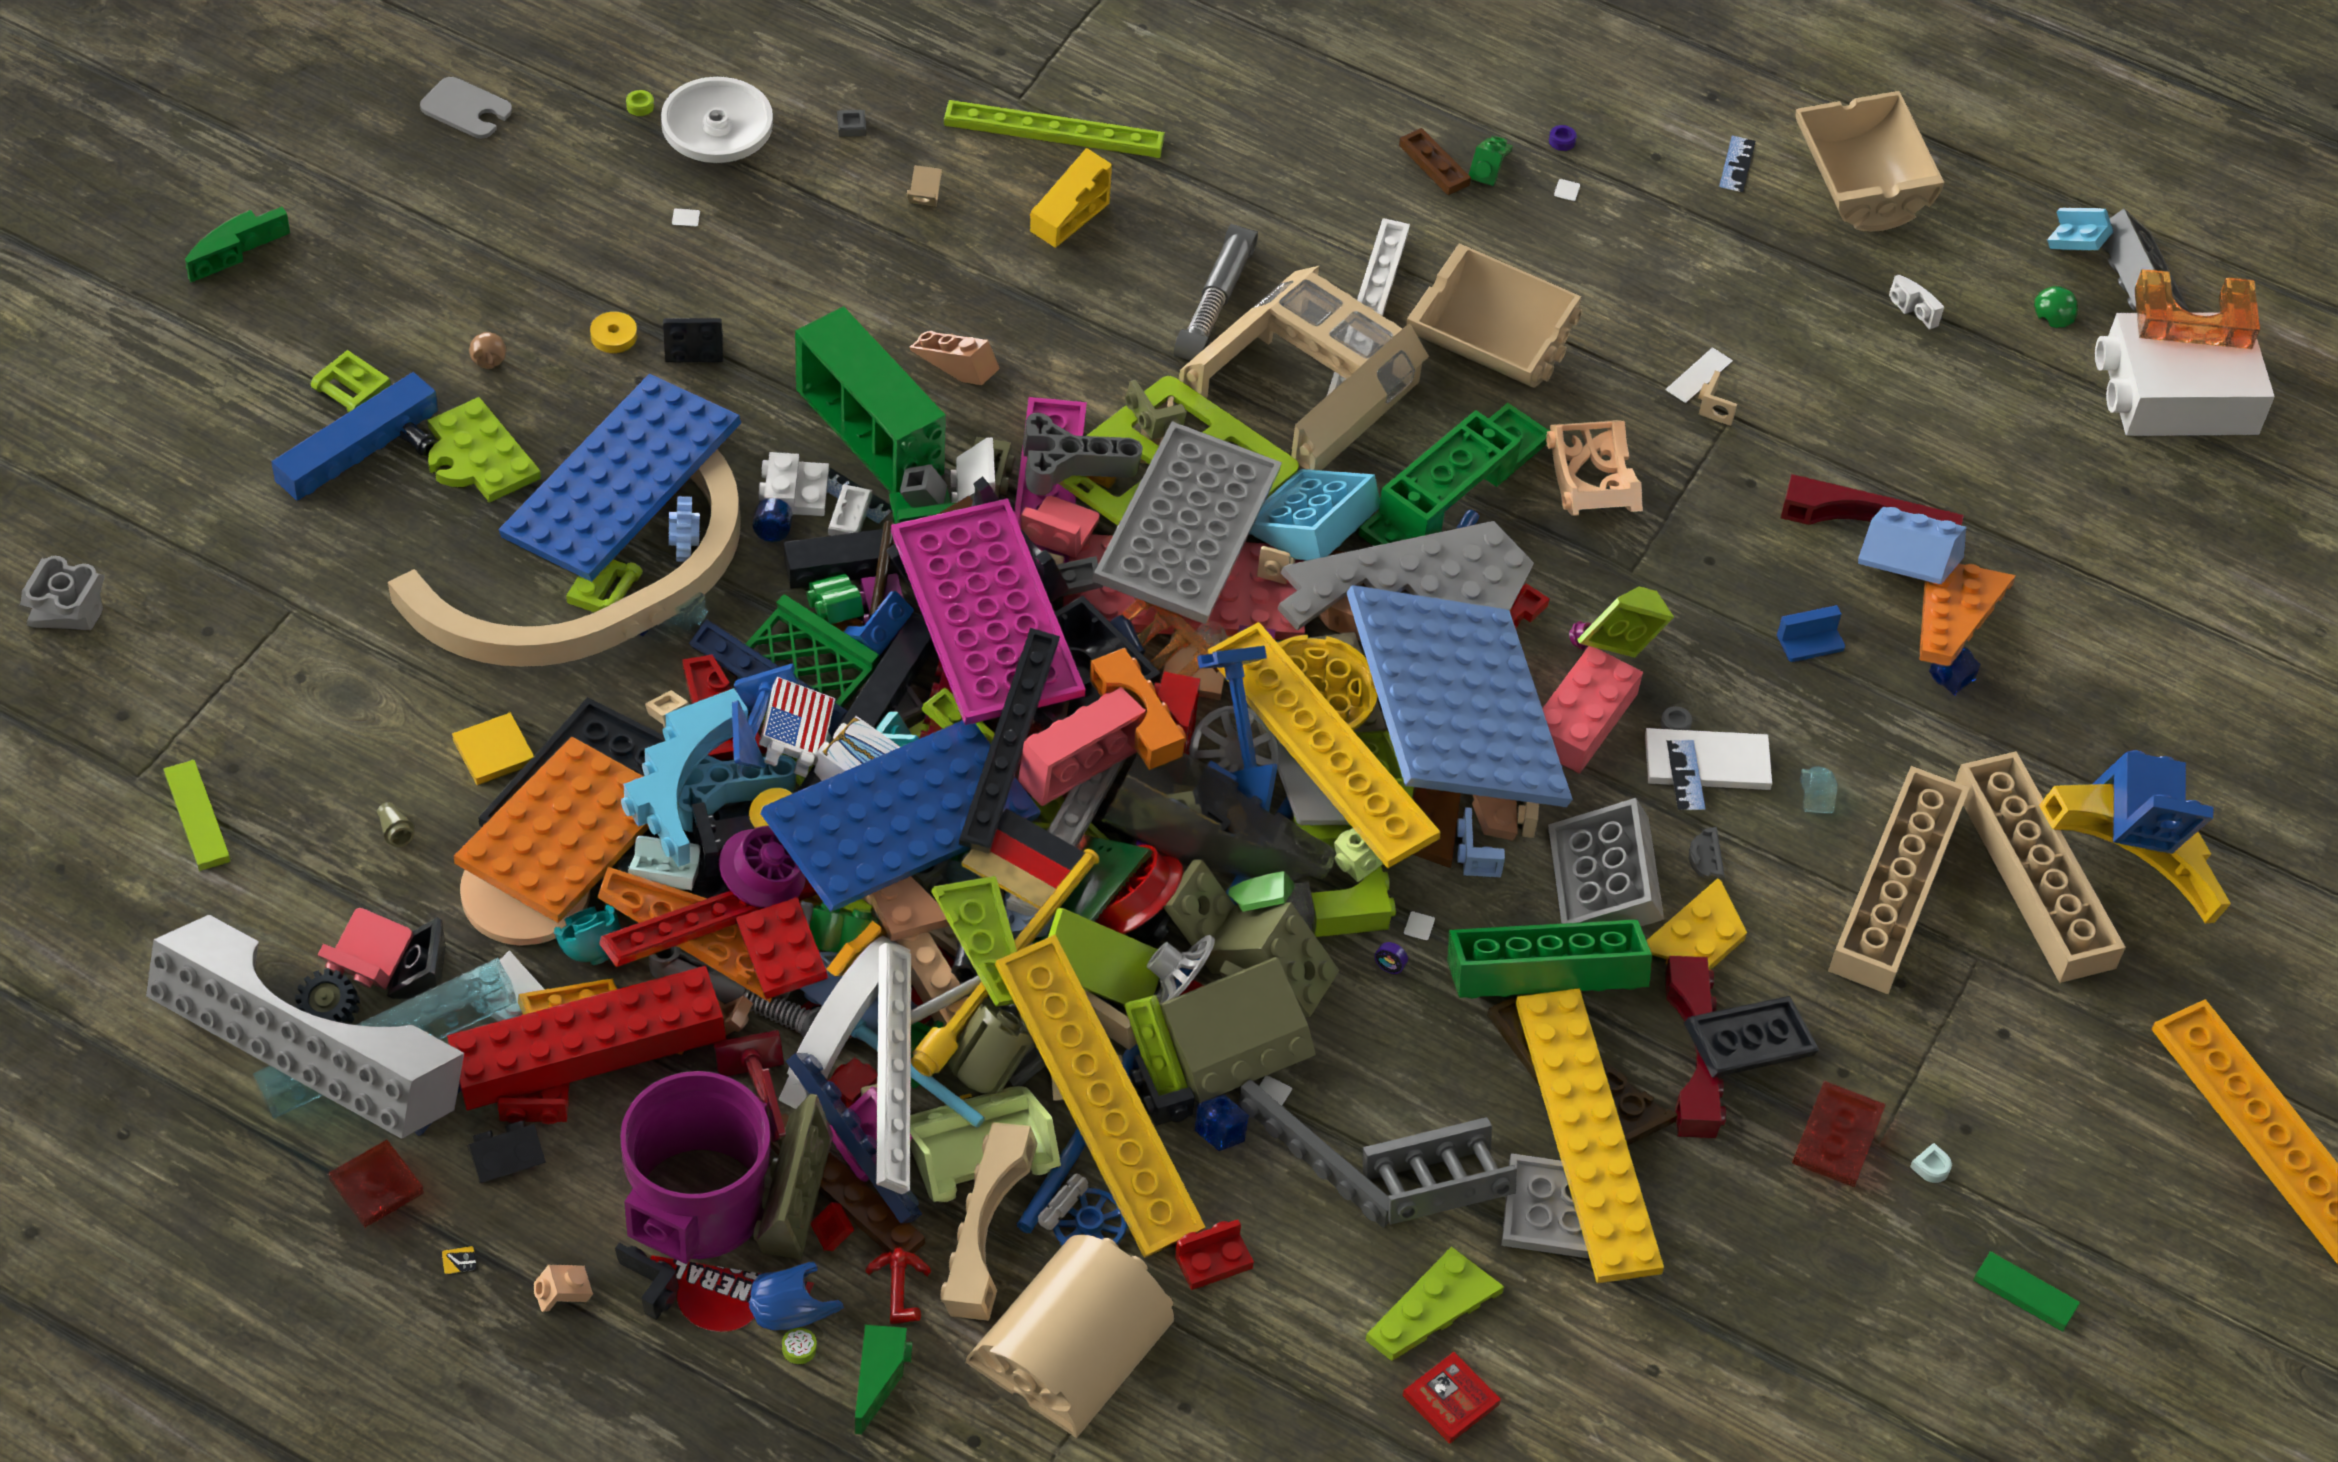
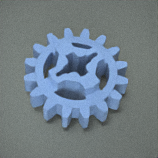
M678 496L677 512H669V545L677 546L676 562H685L691 556V546H699L700 513H692V497Z

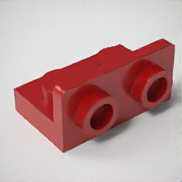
M569 1083L515 1098H499L498 1111L500 1121L516 1123L524 1120L525 1122H542L545 1124L567 1122Z
M1238 1219L1231 1222H1219L1211 1229L1199 1233L1190 1232L1177 1241L1175 1259L1191 1290L1253 1269L1254 1261L1240 1235L1241 1224Z

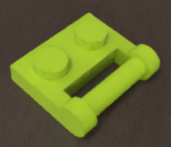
M348 350L317 373L311 381L313 389L318 392H324L347 408V412L352 411L391 386L390 378ZM336 379L358 395L352 398L330 383V381Z
M612 560L592 582L578 576L566 595L567 603L591 612H597L623 599L632 583L639 580L643 571L635 563L625 564ZM616 577H621L609 599L603 600Z

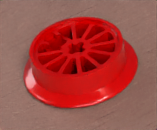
M1137 845L1151 849L1153 854L1145 863H1141V868H1137V873H1133V877H1130L1129 882L1122 886V891H1118V896H1114V900H1110V905L1103 909V913L1099 914V919H1095V922L1125 934L1152 918L1168 903L1181 883L1183 866L1178 859L1172 856H1161L1153 846Z

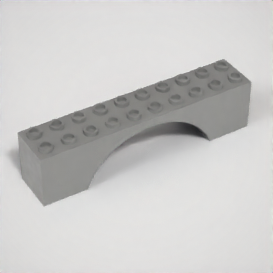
M211 915L202 917L154 939L146 997L401 1139L454 1111L464 1053L413 1025L399 1027L351 1025L320 1018L289 1005L270 992L255 972L259 941Z

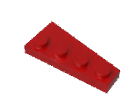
M713 654L682 660L692 704L731 689L730 682ZM757 732L755 740L761 754L767 753V747L759 745L760 735ZM733 737L712 750L708 756L720 761L734 759Z

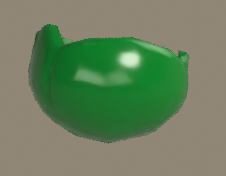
M2051 286L2040 291L2034 300V307L2038 318L2045 317L2051 327H2066L2074 323L2078 316V303L2074 294L2061 286Z

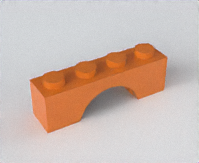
M1125 648L1092 660L1090 681L1100 696L1112 693L1122 687L1146 711L1143 722L1136 728L1134 747L1148 769L1151 770L1183 757L1184 743L1186 742L1185 732L1171 718L1167 704L1161 703L1157 697L1152 682L1146 680L1142 675L1138 661L1134 657L1131 658Z

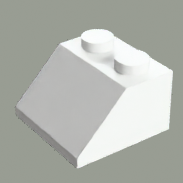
M993 438L984 439L957 457L956 470H951L950 474L951 487H956L957 492H952L951 503H957L967 496L973 501L975 495L973 483L982 476L995 492Z

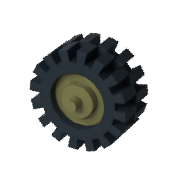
M324 969V975H322L318 970L313 972L314 979L311 980L309 976L304 978L306 986L299 984L297 990L300 992V995L295 994V1001L297 1002L295 1006L297 1009L340 1023H344L346 1020L352 1023L355 1020L352 1013L358 1014L359 1007L356 1003H360V998L353 984L341 972L335 970L333 974L330 969Z

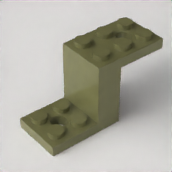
M1193 860L1183 874L1175 894L1164 906V909L1191 946L1207 935H1211L1215 939L1213 949L1204 963L1212 974H1220L1225 960L1243 969H1247L1277 957L1304 1017L1312 1015L1340 971L1292 902L1243 912L1240 910L1239 905H1234L1203 860ZM1198 899L1200 900V903H1201V910H1200V912L1198 911V909H1199Z

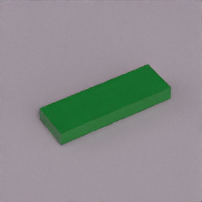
M1991 1251L1973 1279L1974 1282L2062 1332L2080 1304L2076 1299Z

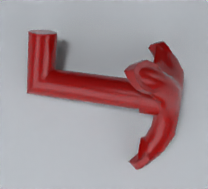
M896 1247L893 1251L882 1253L867 1265L865 1271L869 1276L873 1272L881 1270L885 1265L890 1264V1324L919 1321L921 1319V1311L918 1307L904 1309L905 1269L908 1264L927 1277L931 1273V1269L917 1255L904 1251L901 1247Z

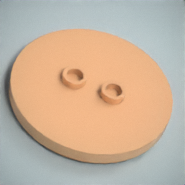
M464 870L460 884L462 907L470 923L485 936L510 945H535L555 939L554 928L560 927L562 929L566 926L564 919L578 911L587 909L590 900L589 891L557 923Z

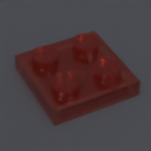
M388 1140L381 1142L328 1173L329 1180L365 1228L424 1194L423 1186Z

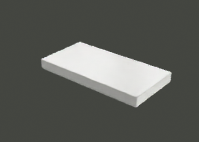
M1646 728L1645 744L1648 784L1674 785L1666 740H1694L1701 786L1771 789L1772 775L1767 734Z

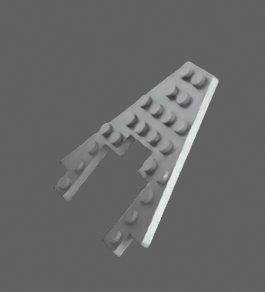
M1495 521L1286 565L1283 567L1281 574L1297 591L1279 603L1278 611L1298 631L1344 598L1352 585L1360 586L1363 583L1368 588L1402 592L1406 589L1412 595L1495 607L1510 611L1534 562ZM1382 711L1381 714H1382V717H1383L1385 726L1387 727V724H1386V721H1385V718H1384V715H1383V711Z

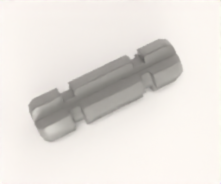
M1074 1174L1068 1180V1186H1063L1048 1203L1050 1207H1045L1038 1215L1040 1226L1047 1230H1052L1059 1223L1058 1218H1063L1077 1202V1196H1082L1088 1189L1086 1178L1080 1174Z

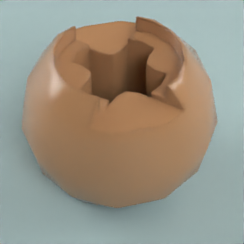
M483 332L475 336L471 341L469 354L476 365L492 369L500 365L505 359L506 345L500 336L491 332Z

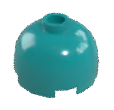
M606 905V911L597 912L594 906L565 918L566 926L562 929L560 927L554 928L555 937L562 951L575 961L591 962L592 965L608 960L609 957L599 942L601 936L621 929L619 917L614 907Z

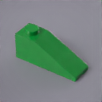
M865 1325L855 1411V1434L862 1435L902 1378L904 1363L911 1362L913 1342L906 1341L907 1328Z

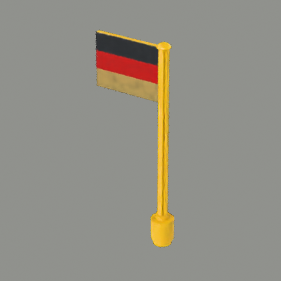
M1006 808L1003 811L990 853L972 849L962 861V866L983 878L996 876L1000 888L1039 909L1014 940L1016 949L1019 951L1032 943L1056 913L1057 908H1060L1093 865L1099 863V856L1091 849L1082 851ZM982 981L947 1025L941 1028L933 1027L913 1051L911 1064L922 1075L931 1077L934 1073H939L958 1049L956 1036L974 1015L983 1000L989 996Z

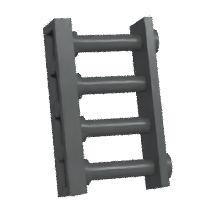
M1487 1117L1363 1147V1173L1368 1180L1382 1177L1391 1193L1388 1196V1221L1390 1225L1516 1193L1517 1169L1515 1165L1498 1168L1489 1152L1491 1150L1492 1125ZM1476 1154L1485 1172L1467 1176L1458 1158ZM1445 1162L1454 1180L1436 1184L1427 1165ZM1413 1169L1423 1187L1405 1192L1395 1173Z

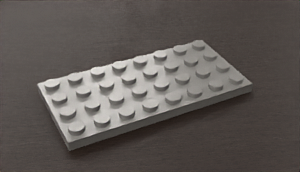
M1172 421L1094 572L1092 581L1206 624L1280 471L1282 462Z

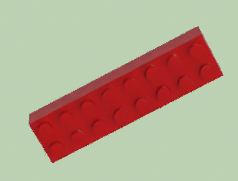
M702 966L447 1035V1040L450 1046L464 1053L459 1086L466 1110L468 1111L497 1103L499 1098L519 1097L726 1040L723 1015L707 967Z

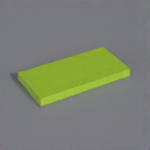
M1057 908L1048 937L1056 935L1084 990L1123 1007L1129 1001L1154 995L1159 977L1147 968V964L1158 949L1064 908Z

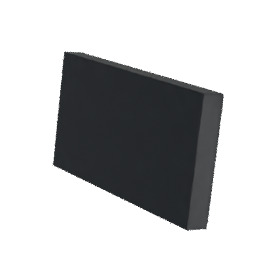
M1790 996L1691 1016L1684 1022L1712 1078L1814 1056L1819 1051Z

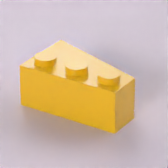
M1086 148L1043 199L1032 209L1030 213V232L1056 248L1110 203L1112 164Z

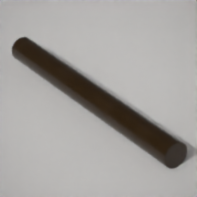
M886 521L883 526L869 618H871L885 599L891 560L886 550L893 545L894 540L891 534V525L895 523L892 521Z

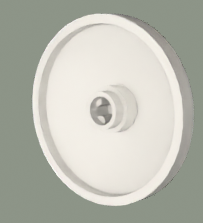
M706 77L690 81L669 95L661 112L662 131L668 143L679 153L689 158L711 163L731 162L755 153L767 142L772 132L773 113L768 99L754 86L734 78Z

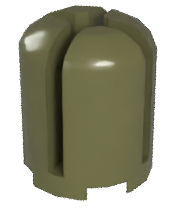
M991 998L983 1000L956 1041L958 1049L948 1060L949 1068L954 1076L958 1077L959 1081L972 1090L986 1094H996L1004 1088L1034 1042L1020 1013L1014 1016L1010 1012L1000 1009V1006L996 1007Z

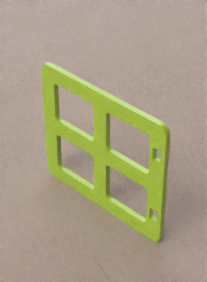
M1172 376L1162 377L1144 391L1155 409L1168 401L1169 396H1173L1175 403L1178 405L1182 404L1185 410L1210 426L1202 433L1226 442H1234L1239 447L1282 462L1280 471L1267 498L1297 473L1299 463L1296 459L1179 379ZM1127 405L1086 435L1135 439L1142 444L1141 459L1148 464L1151 463L1159 447L1132 428L1138 423V419L1133 411L1128 409ZM1072 475L1058 484L1110 521L1119 525L1141 481L1120 497L1111 495L1086 476ZM1081 483L1090 489V492L1087 494L1076 485Z

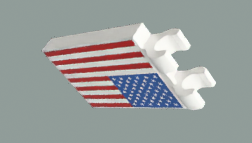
M777 677L772 687L759 745L767 747L764 762L777 766L779 756L782 753L797 758L794 773L806 778L809 766H812V764L816 765L818 759L815 757L817 751L826 742L835 698Z

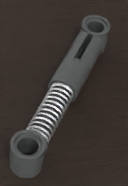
M1230 224L1222 250L1202 290V299L1188 329H1181L1174 347V357L1191 361L1209 345V335L1222 307L1228 303L1247 259L1253 256L1258 240V231Z
M678 946L649 955L650 972L655 978L706 966L718 1000L727 1004L744 995L753 1003L751 1007L753 1009H750V1011H754L755 1014L759 1013L760 1016H765V1018H770L771 1021L775 1020L776 1023L780 1022L786 1028L795 1029L802 1037L806 1036L822 1008L817 1007L811 1011L806 1010L805 1007L801 1009L800 1005L796 1007L795 1003L786 1002L785 998L780 1000V996L773 997L769 1003Z

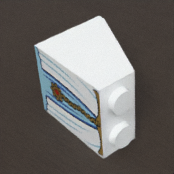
M855 716L848 725L842 723L833 736L834 740L830 744L825 742L819 748L815 755L818 762L814 772L823 781L900 748V746Z

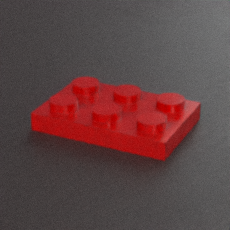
M798 897L736 917L739 931L766 1000L828 979L826 968Z

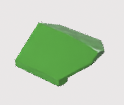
M1285 871L1243 881L1229 888L1228 894L1239 905L1240 910L1244 912L1284 904L1295 886Z

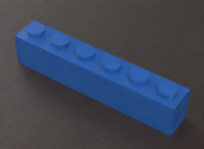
M414 372L410 373L271 461L275 482L296 501L313 493L318 487L338 477L340 473L354 464L360 463L368 455L385 447L387 443L400 436V431L407 433L402 428L406 423L412 422L417 425L423 420L430 418L438 411L436 391Z

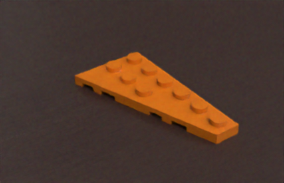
M608 867L597 897L638 923L707 899ZM737 924L677 945L682 950L766 1000Z

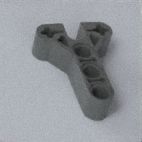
M1033 413L1027 417L1023 438L1024 456H1027L1025 469L1027 489L1036 495H1046L1052 491L1054 485L1072 475L1133 477L1139 470L1143 450L1142 444L1132 438L1076 436L1055 425L1049 416L1042 413Z

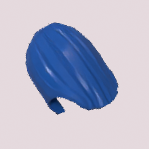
M808 1262L779 1272L759 1274L751 1287L749 1309L757 1324L773 1331L795 1329L812 1324L840 1311L844 1306L839 1300L821 1302L809 1295L805 1288L804 1279L809 1274L818 1271V1267L814 1262Z

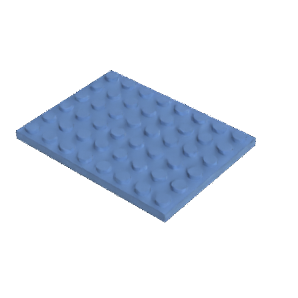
M1352 585L1347 591V597L1405 786L1567 807L1573 799L1510 611Z

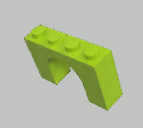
M1294 816L1291 836L1297 860L1335 857L1334 842L1343 832L1351 830L1353 827L1351 825H1299ZM1379 866L1352 888L1311 893L1308 912L1314 935L1320 937L1389 930L1391 917L1395 916L1396 908L1394 898H1389L1387 892L1389 890L1388 873L1383 872L1382 867Z

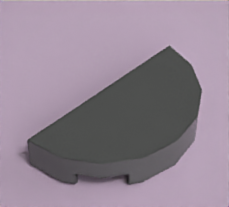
M1717 827L1704 829L1690 844L1689 862L1692 869L1700 877L1710 882H1714L1718 878L1723 884L1725 875Z

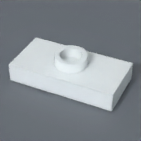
M843 484L828 527V535L834 536L861 531L872 499V490Z

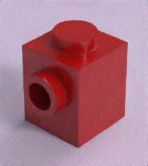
M854 1057L846 1065L841 1064L828 1081H832L842 1093L840 1099L849 1108L861 1097L862 1087L878 1084V1073L870 1064H863Z

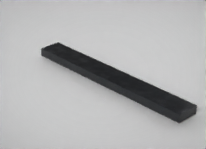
M1033 628L1029 630L958 845L990 853L1022 756L1024 741L1028 738L1060 636Z

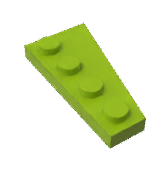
M996 876L934 886L931 891L995 1006L1014 1004L995 966L996 960L1017 952Z
M1451 1246L1367 1333L1365 1341L1393 1361L1427 1340V1336L1439 1329L1443 1330L1452 1325L1453 1321L1465 1313L1470 1314L1478 1309L1481 1303L1491 1297L1494 1299L1501 1295L1504 1286Z

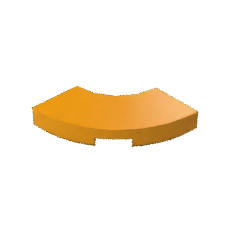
M872 921L856 939L843 946L826 970L834 976H843L872 942L887 934L886 930Z

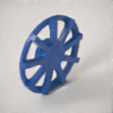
M1088 1188L1079 1197L1082 1208L1077 1211L1071 1207L1068 1211L1075 1219L1059 1220V1223L1053 1228V1232L1061 1246L1070 1237L1080 1234L1094 1235L1096 1238L1103 1240L1104 1236L1101 1234V1230L1117 1234L1113 1241L1118 1245L1123 1237H1125L1127 1223L1110 1193L1100 1189ZM1085 1193L1101 1195L1095 1207L1088 1206ZM1108 1198L1116 1205L1117 1209L1102 1214L1101 1209ZM1121 1216V1227H1114L1104 1223V1221ZM1059 1227H1076V1230L1064 1237Z

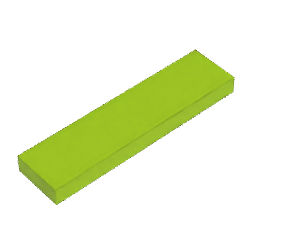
M195 760L163 768L199 871L231 862Z

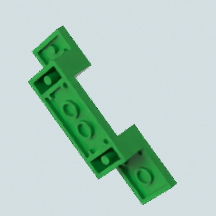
M1510 403L1505 404L1490 418L1475 410L1382 488L1378 512L1359 527L1358 535L1371 545L1378 546L1442 532L1445 512L1483 479L1498 487L1547 445L1546 435L1549 430Z

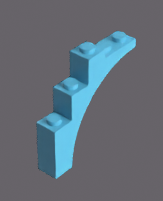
M734 688L666 713V727L663 728L665 741L645 748V763H642L645 776L624 784V798L621 799V805L625 814L628 817L632 816L638 827L648 824L652 834H658L665 855L672 857L678 867L690 863V842L683 831L678 815V804L684 785L696 766L712 750L733 737L732 702L739 700L748 721V709Z

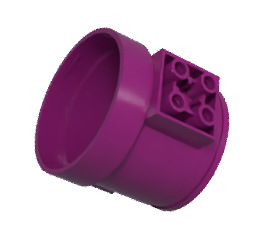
M693 1071L678 1073L658 1080L647 1087L631 1103L621 1126L622 1163L626 1177L632 1187L631 1192L624 1201L627 1237L685 1264H688L690 1259H708L733 1251L753 1235L756 1222L762 1219L764 1213L762 1199L765 1192V1174L769 1166L771 1152L767 1104L740 1082L712 1072ZM691 1150H711L724 1153L738 1160L749 1170L742 1178L725 1188L700 1194L670 1191L652 1183L646 1178L662 1161L676 1154Z

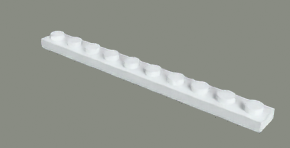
M1385 218L1382 219L1357 299L1382 316L1410 224ZM1348 327L1343 345L1363 358H1370L1374 343ZM1334 372L1327 396L1346 378Z

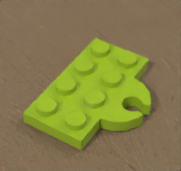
M480 397L428 420V428L439 440L429 451L430 473L436 472V481L450 487H465L474 484L490 503L541 479L539 468ZM443 465H449L452 467L447 470L437 471V469Z

